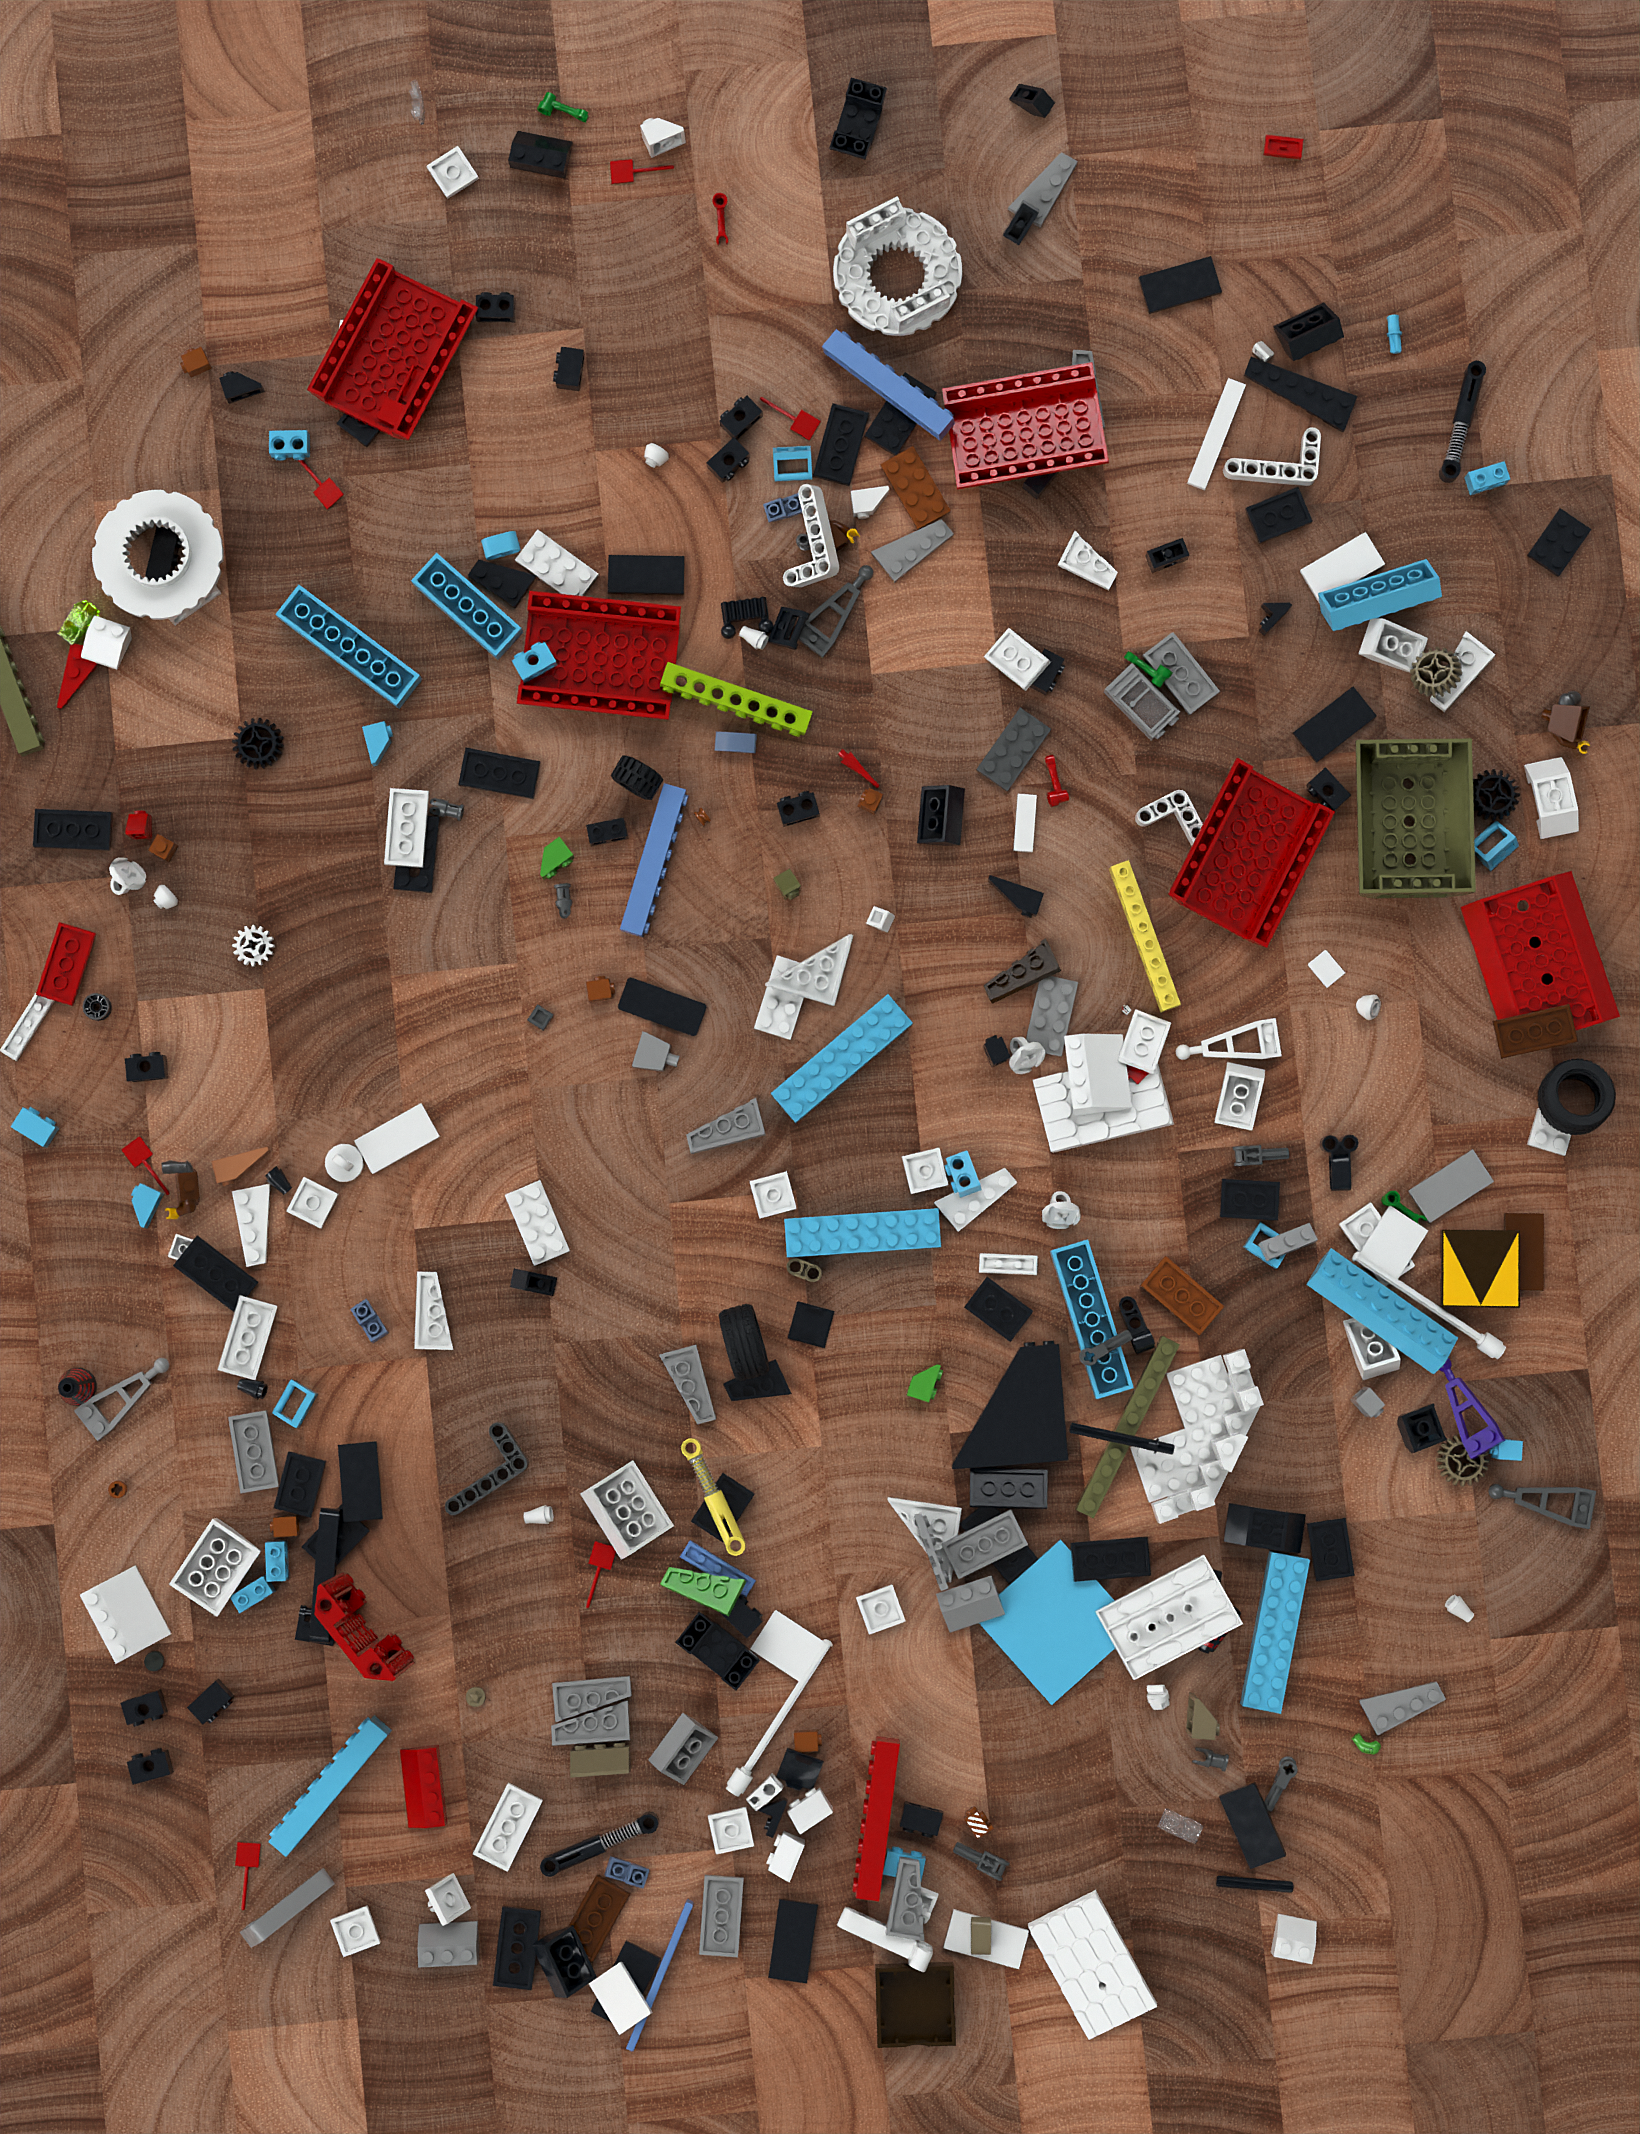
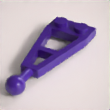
M1447 1358L1439 1371L1444 1372L1449 1381L1445 1387L1462 1443L1470 1459H1475L1506 1440L1495 1420L1465 1382L1459 1377L1455 1378L1451 1370L1452 1362ZM1457 1386L1468 1399L1461 1405H1459L1454 1389ZM1474 1406L1488 1424V1427L1469 1437L1462 1412Z

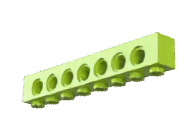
M667 662L660 683V687H663L662 690L673 694L675 691L681 693L683 698L689 700L692 698L698 699L699 703L710 706V704L716 705L718 710L736 712L735 715L741 718H746V716L754 718L753 721L759 724L766 722L771 724L773 729L780 731L786 729L790 731L789 734L797 737L805 735L813 712ZM684 678L687 684L680 687L676 684V679ZM702 684L705 690L702 693H698L694 690V686ZM719 690L722 692L723 697L715 699L712 692ZM737 696L740 698L741 703L733 705L730 698ZM755 702L758 704L759 709L751 711L748 704ZM772 708L776 711L777 716L771 718L767 715L766 711ZM786 715H792L795 722L788 724L784 718Z

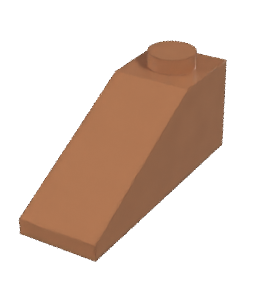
M264 1147L211 1161L217 1184H223V1187L233 1185L234 1180L240 1179L269 1154L271 1148Z

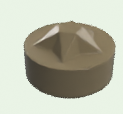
M472 1687L466 1693V1701L473 1707L482 1705L486 1699V1694L480 1687Z

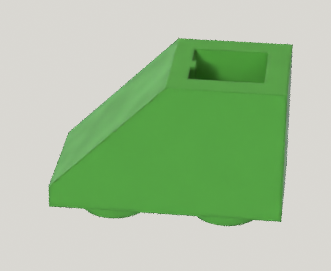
M560 836L544 847L540 871L543 879H551L558 873L556 870L562 866L566 868L573 862L574 855Z
M936 1364L912 1376L906 1395L929 1402L930 1399L934 1400L937 1391L934 1385L936 1380L940 1381L943 1370L940 1369L941 1365Z

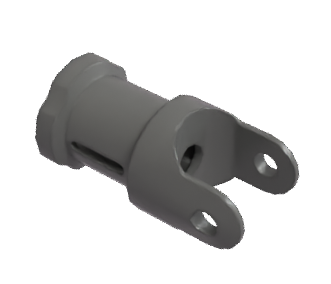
M437 798L430 800L431 805L437 806L430 808L431 814L441 817L449 816L461 821L464 812L463 804L456 805L449 803L447 800Z
M570 883L554 885L557 894L556 907L559 909L560 917L564 919L570 915V907L573 904L572 899H570Z
M1195 1748L1196 1751L1203 1752L1206 1755V1760L1204 1762L1193 1760V1763L1208 1768L1210 1766L1220 1768L1223 1772L1226 1771L1229 1759L1228 1754L1220 1755L1213 1753V1750Z

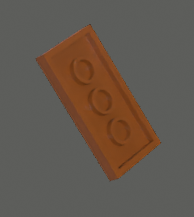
M914 446L880 464L917 530L926 527L951 512Z
M1166 1256L1140 1285L1199 1336L1224 1308L1218 1300Z

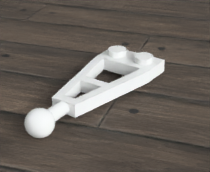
M1276 1018L1255 1021L1201 1041V1046L1188 1047L1184 1044L1179 1045L1176 1048V1056L1181 1060L1199 1053H1203V1057L1268 1059L1281 1057ZM1257 1027L1261 1053L1234 1052L1232 1036ZM1226 1039L1228 1052H1212L1208 1050L1209 1044Z

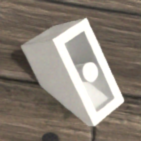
M883 486L851 491L853 516L858 517V519L869 518V515H873L889 494V487Z

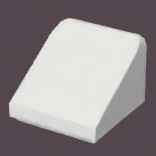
M1262 341L1256 343L1252 349V352L1264 362H1267L1274 355V352Z
M874 906L866 924L888 932L895 915Z

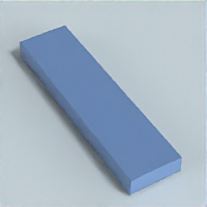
M691 1540L680 1556L705 1573L720 1577L726 1576L732 1579H744L746 1584L740 1594L745 1597L756 1581Z

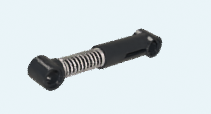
M1472 361L1464 372V379L1453 418L1454 427L1447 450L1448 453H1446L1447 456L1439 470V477L1445 483L1453 482L1461 472L1459 460L1461 459L1460 456H1462L1460 453L1463 450L1464 440H1466L1464 437H1466V431L1472 425L1480 389L1486 373V366L1481 361ZM1471 369H1477L1479 375H1473ZM1471 384H1473L1472 390H1471V394H1470V398H1468V394H1469V390H1470ZM1445 468H1451L1454 471V475H1448Z
M645 1812L637 1820L631 1822L632 1824L628 1823V1826L625 1824V1827H619L618 1830L615 1829L616 1831L612 1830V1833L609 1831V1834L606 1833L603 1836L597 1834L558 1852L549 1854L543 1858L540 1870L545 1876L551 1877L563 1870L605 1853L608 1847L611 1848V1845L614 1846V1844H620L621 1841H627V1838L630 1840V1837L651 1834L658 1828L659 1817L654 1812ZM651 1818L655 1824L652 1827H647L644 1824V1820ZM577 1853L576 1856H573V1857H571V1858H569V1859H566V1860H564V1861H562V1862L560 1861V1860H562V1859H564V1858H566V1857H569V1856H571V1855ZM553 1861L556 1868L549 1870L546 1868L545 1863Z

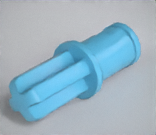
M1389 315L1387 317V337H1389L1390 352L1397 354L1402 351L1400 339L1402 332L1399 327V315Z

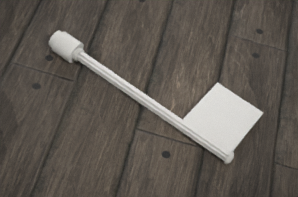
M1388 1206L1361 1251L1354 1253L1352 1257L1353 1262H1358L1474 1339L1477 1343V1349L1491 1358L1499 1359L1506 1349L1502 1341L1488 1332L1485 1334L1478 1333L1398 1280L1428 1230L1392 1206Z
M777 1610L774 1611L750 1649L799 1682L745 1766H742L741 1769L737 1767L728 1780L726 1789L737 1797L744 1793L752 1781V1768L830 1646H833L831 1641L819 1639Z

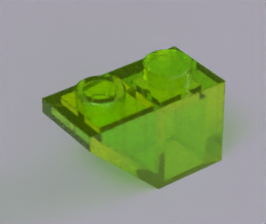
M87 600L76 603L57 634L71 645H74L87 632L94 615L98 616L101 611Z

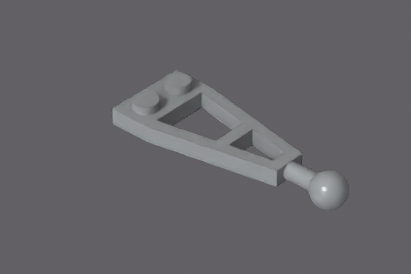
M158 1358L154 1362V1367L147 1373L142 1371L91 1397L86 1403L74 1410L97 1441L101 1440L119 1424L152 1384L150 1379L158 1373H165L169 1369L168 1360ZM140 1379L143 1385L131 1397L124 1387ZM117 1391L127 1404L110 1423L95 1405V1402Z

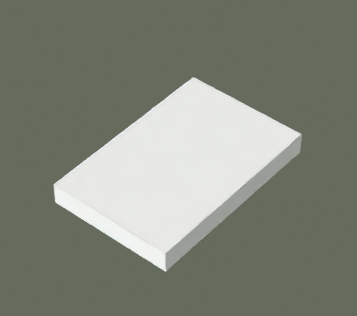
M1010 628L1005 631L984 656L986 660L1025 691L1050 664L1049 659Z
M1135 1009L1117 1061L1154 1074L1171 1022Z
M623 1962L618 1963L589 1983L619 2035L653 2013Z

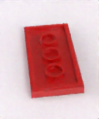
M61 922L58 923L36 991L37 996L74 1006L96 933Z

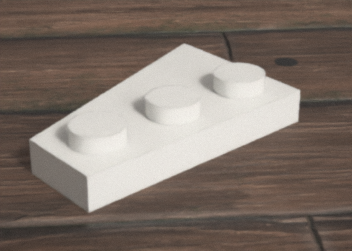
M1074 531L1058 566L1109 591L1118 572Z

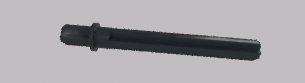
M1071 1423L1070 1433L1154 1451V1454L1161 1452L1172 1455L1175 1449V1445L1160 1442L1158 1438L1156 1440L1146 1439L1077 1423Z

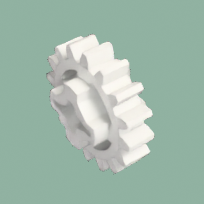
M252 925L251 929L245 926V932L239 930L240 936L234 937L237 943L232 944V946L237 948V950L233 953L240 955L238 960H244V965H248L251 962V966L255 967L256 962H258L262 966V960L269 961L268 954H274L270 951V948H275V945L270 944L274 938L267 937L270 932H263V927L261 926L258 930H256L255 925ZM253 933L260 934L263 938L257 939ZM246 938L244 945H242L243 939ZM252 942L258 944L255 946V950L250 948L252 946ZM266 946L264 953L261 954L263 947ZM251 953L254 958H248L244 954Z

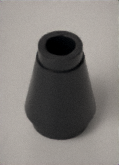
M277 1166L265 1175L266 1181L283 1195L292 1189L282 1169H279Z
M240 1379L237 1389L258 1400L259 1398L264 1399L268 1385L264 1384V1381Z

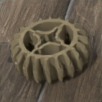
M1436 647L1435 651L1429 648V653L1422 651V657L1416 656L1417 662L1412 663L1414 669L1410 670L1412 675L1411 681L1414 683L1415 689H1418L1421 694L1425 692L1427 697L1432 694L1434 698L1439 693L1443 697L1445 691L1451 694L1450 688H1456L1455 682H1460L1461 680L1459 676L1462 675V665L1459 662V658L1454 656L1452 651L1448 652L1446 648H1443L1441 651L1439 647ZM1440 661L1448 663L1451 667L1446 668V666H1442ZM1422 677L1431 679L1432 684L1423 681Z
M1453 1435L1454 1442L1447 1438L1446 1441L1449 1445L1441 1444V1447L1445 1449L1444 1452L1437 1451L1438 1454L1442 1455V1458H1436V1461L1442 1462L1437 1468H1444L1440 1475L1445 1476L1448 1474L1446 1477L1447 1482L1453 1479V1485H1457L1460 1480L1461 1487L1465 1486V1481L1469 1486H1472V1479L1478 1483L1477 1475L1484 1477L1485 1475L1481 1470H1488V1467L1483 1466L1484 1463H1489V1459L1483 1458V1456L1488 1455V1452L1478 1456L1477 1462L1470 1459L1465 1447L1461 1449L1460 1453L1452 1454L1450 1452L1454 1447L1463 1444L1461 1437L1459 1440L1457 1435ZM1463 1455H1465L1464 1459H1466L1468 1462H1471V1464L1463 1463V1465L1461 1466V1462L1458 1459H1455L1454 1457L1463 1458ZM1448 1458L1455 1462V1474L1449 1468ZM1469 1466L1475 1468L1469 1475L1461 1476L1465 1468Z

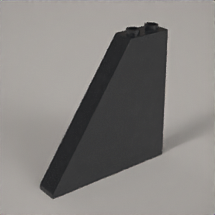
M1054 1340L1043 1341V1345L1035 1346V1342L1024 1343V1347L1018 1348L954 1459L952 1469L1068 1461L1059 1344H1054Z

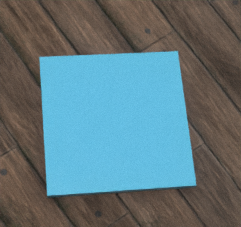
M1061 1540L1055 1543L999 1594L1005 1615L979 1623L1051 1705L1115 1649L1095 1613L1096 1610L1115 1600L1097 1580L1073 1582L1071 1551Z

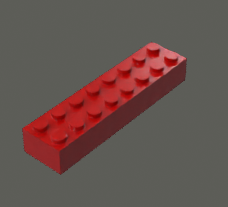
M876 1736V1741L871 1743L870 1752L871 1755H874L873 1760H869L868 1774L871 1775V1779L866 1781L865 1794H868V1799H864L863 1814H866V1817L861 1819L860 1833L863 1834V1839L859 1838L857 1849L861 1855L860 1858H856L855 1873H858V1877H854L852 1892L856 1893L857 1899L879 1901L900 1747L899 1739Z

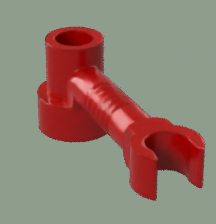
M716 193L712 199L713 206L717 209L718 236L716 243L719 246V239L725 238L726 245H728L729 241L726 235L724 208L727 206L728 200L725 194ZM721 200L723 204L718 205L717 202Z
M1054 755L1046 756L1045 763L1054 791L1047 792V799L1050 807L1059 805V803L1069 801V795L1067 790H1062Z

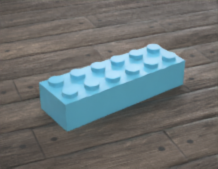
M438 553L411 580L419 591L497 660L523 633L522 628Z
M1425 559L1320 592L1318 597L1321 613L1331 629L1335 631L1373 618H1379L1389 613H1395L1408 607H1414L1417 604L1433 601L1436 598L1442 597L1440 578L1428 560Z

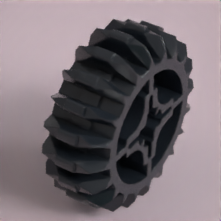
M251 718L250 725L247 721H244L246 727L243 729L241 726H238L241 732L240 734L235 732L234 735L238 739L232 740V743L237 745L233 747V751H239L235 755L236 758H241L240 762L242 764L247 762L246 766L248 768L254 763V769L256 770L259 768V764H261L263 769L266 768L265 763L272 766V759L275 761L279 760L275 755H282L283 753L278 750V748H284V744L279 743L284 740L283 736H278L281 730H275L276 725L274 723L270 725L268 719L263 723V719L258 718L256 723L255 719ZM258 729L270 732L272 737H261ZM252 732V738L244 744L246 736ZM258 739L262 742L259 749L254 745ZM273 743L270 752L265 755V748ZM245 750H255L258 758L249 757Z
M1495 769L1491 770V775L1488 770H1485L1484 776L1479 773L1477 775L1478 780L1473 779V784L1475 785L1473 786L1474 811L1479 810L1477 814L1479 817L1484 813L1485 820L1490 815L1492 821H1495L1496 817L1502 820L1504 815L1508 817L1510 811L1516 809L1512 804L1517 805L1519 803L1517 799H1514L1520 796V793L1514 792L1519 786H1512L1515 779L1509 781L1510 774H1506L1503 777L1502 770L1497 775ZM1486 781H1495L1491 788H1480ZM1501 784L1506 788L1508 796L1501 791ZM1493 791L1496 792L1495 795H1497V797L1494 799L1491 798L1492 795H1490V793ZM1479 794L1486 799V806L1481 802ZM1496 802H1507L1502 809H1492Z

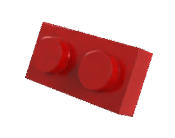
M1266 135L1263 155L1301 160L1304 139Z

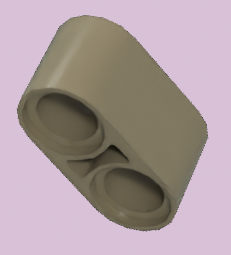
M798 1258L789 1260L786 1266L787 1271L791 1275L809 1282H817L822 1276L821 1269L817 1265ZM794 1261L799 1262L801 1265V1269L798 1272L790 1270V1264ZM816 1268L819 1271V1276L816 1279H810L808 1277L809 1269Z
M971 1917V1955H991V1917Z

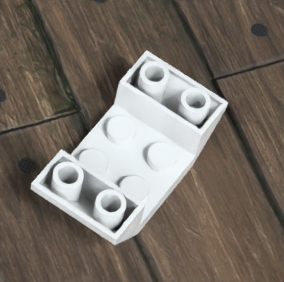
M1562 757L1524 765L1527 782L1532 784L1539 819L1536 822L1540 839L1578 832V806L1571 775Z

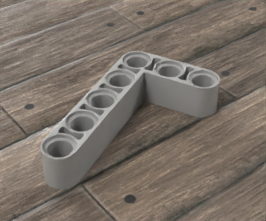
M322 1868L264 1915L242 1929L240 1934L251 1948L256 1946L335 1884L326 1870Z

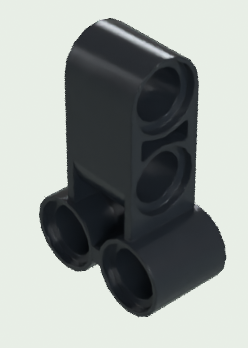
M1328 1135L1320 1140L1321 1150L1329 1153L1331 1191L1351 1190L1350 1152L1355 1151L1359 1144L1358 1139L1354 1135H1345L1340 1140L1335 1136ZM1347 1138L1353 1141V1146L1350 1149L1344 1146V1141ZM1327 1139H1331L1334 1142V1147L1330 1150L1325 1147Z
M1130 1296L1123 1297L1119 1302V1311L1127 1330L1132 1335L1131 1343L1135 1353L1138 1355L1155 1348L1153 1336L1150 1330L1147 1329L1135 1299ZM1125 1302H1130L1133 1308L1127 1311L1123 1309L1122 1305ZM1138 1320L1141 1325L1138 1328H1132L1130 1322Z

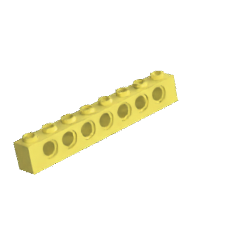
M1128 860L1111 866L1109 871L1159 1010L1164 1012L1176 1008L1181 1003L1130 862Z

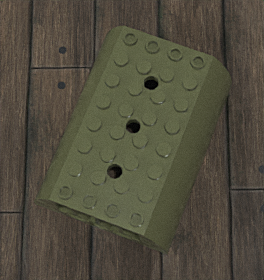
M1472 738L1356 740L1359 895L1372 899L1449 898L1476 892ZM1404 779L1412 780L1413 787L1411 789L1403 786ZM1404 818H1413L1414 825L1411 827L1406 826ZM1408 854L1413 855L1415 858V862L1412 865L1405 862V856Z

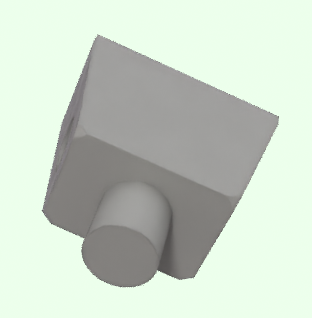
M642 1031L632 1067L663 1072L666 1064L677 1067L680 1056L669 1053L671 1049L670 1044Z

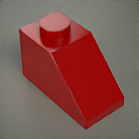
M142 810L129 814L125 830L126 835L132 839H152V816Z

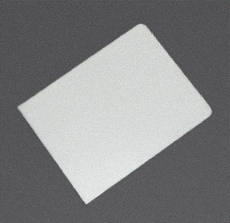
M1326 950L1308 964L1326 988L1345 974Z

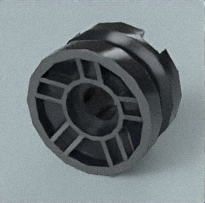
M93 993L85 998L82 1008L87 1017L92 1020L101 1021L108 1018L111 1014L112 1004L106 996ZM95 1003L100 1004V1009L97 1011L95 1010Z

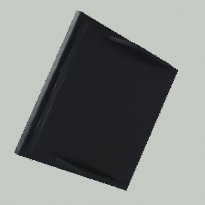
M797 1301L788 1339L825 1348L834 1311Z
M787 1748L776 1777L785 1780L786 1786L800 1791L804 1787L811 1790L814 1788L824 1761Z

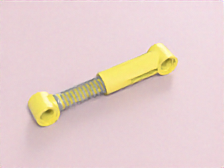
M688 1438L681 1446L682 1453L691 1462L690 1464H693V1470L697 1473L696 1477H699L700 1486H703V1492L706 1493L704 1500L728 1553L734 1556L740 1555L746 1548V1541L739 1530L722 1490H717L718 1487H715L716 1484L712 1480L711 1471H708V1465H705L706 1462L703 1458L701 1443L696 1438ZM692 1442L696 1445L695 1453L687 1451L686 1445ZM723 1519H726L733 1536H730ZM733 1540H738L741 1543L740 1550L735 1551L731 1548Z

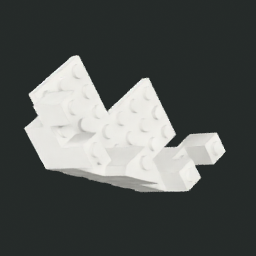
M1239 1349L1223 1355L1228 1373L1221 1355L1166 1373L1184 1429L1158 1437L1160 1442L1175 1445L1172 1455L1161 1452L1154 1454V1451L1130 1447L1148 1502L1167 1497L1151 1503L1156 1520L1160 1524L1178 1518V1515L1193 1510L1199 1511L1215 1505V1498L1228 1472H1232L1248 1439L1246 1434L1260 1406L1264 1405L1259 1389L1253 1383L1249 1371L1251 1366L1245 1349Z

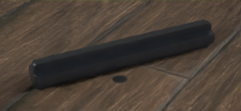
M1217 1876L1216 1885L1218 1887L1292 1893L1294 1889V1884L1291 1881Z

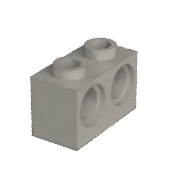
M1363 1387L1350 1399L1365 1417L1376 1418L1384 1411L1382 1407L1385 1404L1370 1387Z

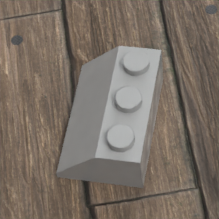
M992 1576L936 1594L950 1633L1005 1615Z
M682 1713L648 1760L661 1773L684 1785L718 1737L695 1719Z
M478 1921L450 1922L444 1926L441 1923L419 1924L418 1968L477 1965L479 1962Z

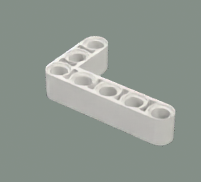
M1313 427L1308 428L1304 432L1301 439L1299 464L1231 458L1225 463L1223 474L1226 478L1232 480L1310 486L1318 475L1321 433ZM1311 434L1315 437L1316 441L1310 442L1306 436ZM1311 453L1314 456V460L1306 459L1305 454ZM1234 465L1237 471L1230 472L1228 466ZM1247 467L1255 468L1256 473H1248ZM1266 469H1273L1275 475H1268L1266 473ZM1291 470L1294 476L1287 477L1284 471ZM1310 472L1313 478L1306 479L1303 473Z
M804 484L798 491L813 561L788 569L783 575V581L787 586L804 587L833 577L839 572V562L823 492L820 487Z
M1176 790L1148 804L1137 812L1135 820L1142 827L1174 813L1191 846L1196 839L1192 836V829L1200 831L1203 825L1187 793L1183 790ZM1174 796H1181L1183 803H1175ZM1157 805H1165L1166 812H1159L1157 810ZM1184 812H1189L1192 815L1191 821L1184 820ZM1140 813H1147L1150 817L1149 821H1142Z
M845 1906L837 1923V1926L907 1958L909 1965L921 1972L926 1971L933 1955V1949L930 1944L924 1941L886 1935L887 1924Z

